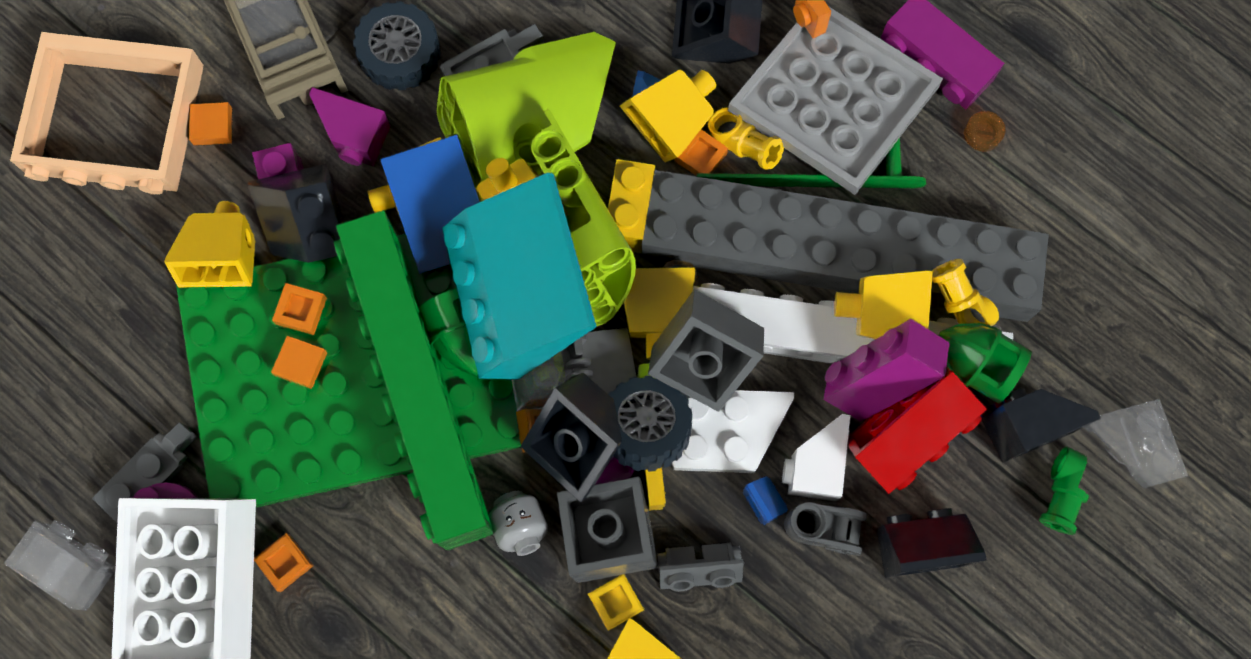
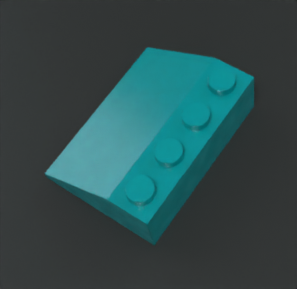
M545 173L465 208L442 228L444 242L447 246L453 271V279L456 283L462 315L466 324L472 356L475 360L479 378L520 379L597 327L553 173Z

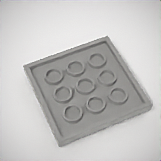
M830 8L831 15L826 33L812 38L805 27H801L796 23L731 100L728 111L738 117L741 115L744 122L753 125L762 134L768 137L777 136L781 138L783 147L855 195L936 92L943 78Z

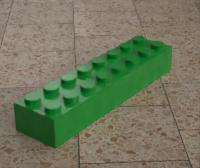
M382 210L336 225L340 240L334 241L335 250L342 265L345 264L349 276H352L346 279L351 299L354 303L357 302L360 312L364 313V315L357 317L365 341L369 340L372 349L376 351V354L370 355V361L377 379H381L384 387H387L389 392L383 394L382 399L389 418H393L395 424L401 430L400 433L394 436L401 457L406 458L408 464H411L413 468V473L407 474V478L414 498H419L420 503H424L426 513L420 515V519L427 539H432L434 544L436 543L448 551L494 535L434 346L429 342L431 338L419 311L420 304L403 251L385 211Z

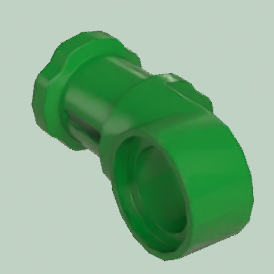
M1065 446L1060 451L1052 466L1050 477L1054 480L1051 487L1054 494L1047 512L1041 514L1039 521L1052 530L1074 535L1077 530L1074 523L1082 503H1087L1089 495L1084 490L1078 488L1087 464V455L1068 446Z

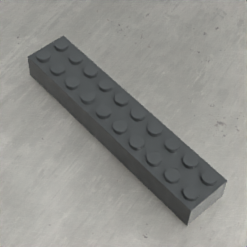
M655 170L642 241L641 258L859 294L860 278L932 271L937 266L950 260L962 259L966 266L964 272L972 288L977 289L980 295L987 297L995 304L1000 318L1028 322L1041 311L1049 234ZM932 281L930 306L945 308L944 303L946 300L938 284ZM970 308L971 313L980 314L977 310Z

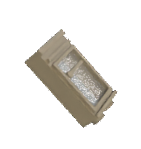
M224 0L267 103L278 120L285 117L279 105L283 102L299 96L304 105L313 104L309 95L312 87L317 89L335 81L341 93L348 91L308 0Z

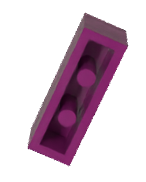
M908 0L886 23L880 38L926 69L942 77L943 80L939 88L942 90L943 95L950 102L959 104L965 110L995 80L1005 64L927 0Z
M909 319L901 325L889 329L884 335L869 344L859 347L855 352L842 360L834 362L828 368L825 375L826 388L823 400L857 420L863 421L944 378L949 342L913 319Z

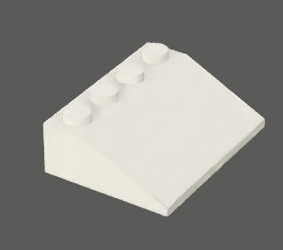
M119 498L112 659L251 658L256 499Z

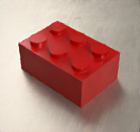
M946 366L944 378L869 417L848 436V446L855 458L890 494L896 488L902 490L916 478V470L927 461L934 462L942 457L949 449L948 443L960 432L961 434H967L981 422L982 417L980 415L987 409L957 375Z

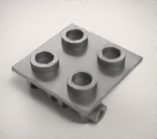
M628 328L588 332L553 356L558 386L584 373L609 394L621 382L625 383L629 381V378L636 377Z

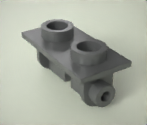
M731 542L702 545L703 559L700 560L695 559L694 546L665 548V553H657L660 570V590L671 589L680 592L687 591L694 586L705 585L724 588L734 583L742 582L744 561L741 559L740 546H732Z

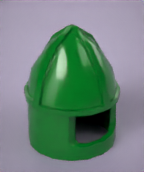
M457 288L441 293L421 304L419 311L431 338L429 340L430 344L435 346L439 354L461 372L478 375Z
M983 323L956 324L940 331L938 335L949 342L947 367L957 375L966 387H972L997 403H1001L1016 386L1032 355L1031 350L1002 334L1000 329Z

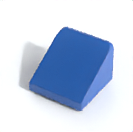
M769 477L755 480L747 484L743 489V495L759 522L763 525L776 519L788 510Z

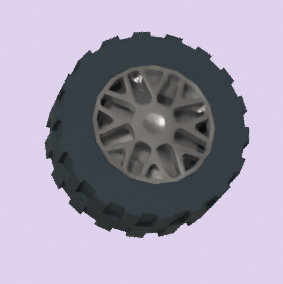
M396 1V3H382V6L373 7L366 16L363 15L359 26L354 31L355 40H353V47L363 72L367 77L371 78L373 83L384 86V89H398V91L409 87L415 88L419 86V83L430 78V74L438 66L437 61L440 59L441 51L435 25L432 20H429L428 14L424 10H419L416 5L411 3L408 5L402 1Z
M652 376L629 378V381L618 384L613 392L610 391L608 395L614 399L622 437V443L613 455L619 464L624 467L626 465L632 467V470H648V472H651L661 467L663 469L669 467L674 460L678 461L682 457L683 450H686L689 445L693 415L692 408L688 406L689 400L686 395H682L680 391Z

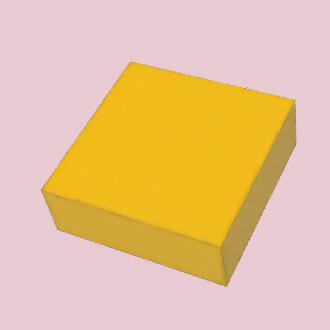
M662 467L651 472L644 470L649 511L661 510L665 507L666 503Z
M625 574L588 593L608 631L644 611Z

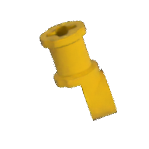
M722 108L713 113L708 120V127L712 137L724 144L736 156L740 158L749 157L757 161L760 168L765 170L773 169L781 160L784 150L781 138L777 136L768 137L760 133L753 125L744 122L741 115L738 117L730 113L728 108ZM726 122L736 123L731 131L718 132L722 124Z
M962 259L950 260L932 270V281L938 284L946 300L944 306L948 313H954L959 324L983 323L994 326L999 320L997 307L990 299L980 295L977 289L972 288L964 272L966 266ZM970 308L977 310L984 318L985 323L978 321L971 313Z

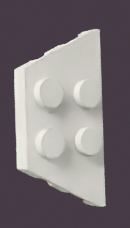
M736 390L719 412L686 395L689 400L688 406L692 408L693 414L691 437L687 449H684L682 452V457L678 461L674 460L671 463L673 470L755 473L794 399V392Z

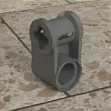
M805 502L791 509L786 515L784 529L787 535L798 543L823 547L826 550L860 556L862 548L858 546L862 522L867 520V513L850 508L831 507L813 502ZM800 512H805L813 518L815 527L811 534H806L798 528L796 519Z

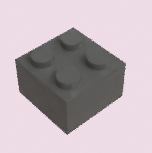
M694 289L652 346L648 375L719 412L764 356V327Z
M639 477L594 485L586 499L582 502L575 498L568 490L557 492L569 575L577 583L658 568L645 487Z

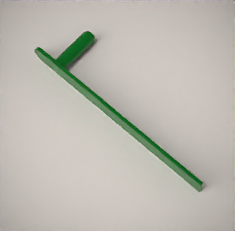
M899 138L885 156L886 176H869L861 188H921L926 185V178L902 176ZM697 173L696 176L751 186L844 188L826 175Z

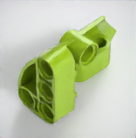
M590 32L525 48L511 61L441 78L437 102L438 122L445 138L454 135L458 136L475 189L479 183L489 178L486 174V167L492 160L497 158L506 159L509 165L518 159H525L539 176L544 174L532 153L531 144L534 137L540 131L551 125L544 113L547 109L551 111L574 152L591 142L615 41L596 32Z
M547 109L544 113L551 125L534 137L531 150L543 173H553L555 176L561 201L568 213L566 219L596 326H600L614 317L628 296L635 277V257L551 111Z

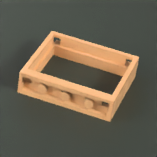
M41 32L10 161L25 173L24 176L37 181H48L49 177L62 178L63 181L69 184L79 186L86 185L88 181L100 183L102 186L114 190H123L125 186L138 187L141 191L150 194H162L163 190L177 192L189 138L190 104H196L204 65L193 49ZM64 64L178 76L159 170L42 157Z

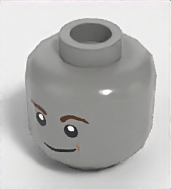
M512 491L497 498L493 503L494 507L489 512V519L498 547L505 552H516L518 556L528 555L536 551L540 547L539 542L548 532V524L537 499L532 495L524 494L522 491Z

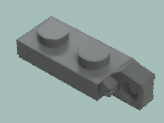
M536 24L519 33L515 29L508 32L506 29H503L444 62L439 67L443 75L448 76L511 61L523 49L544 44L543 35Z
M180 422L166 435L161 432L158 433L92 499L118 523L119 498H132L142 488L157 483H169L184 468L182 464L188 457L183 451L198 436Z

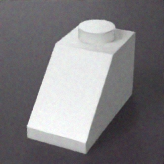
M840 415L797 448L792 454V459H785L782 483L789 484L788 495L837 501L842 497L850 415Z

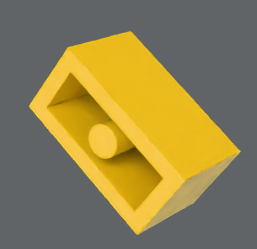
M616 159L608 211L632 252L641 253L655 165Z

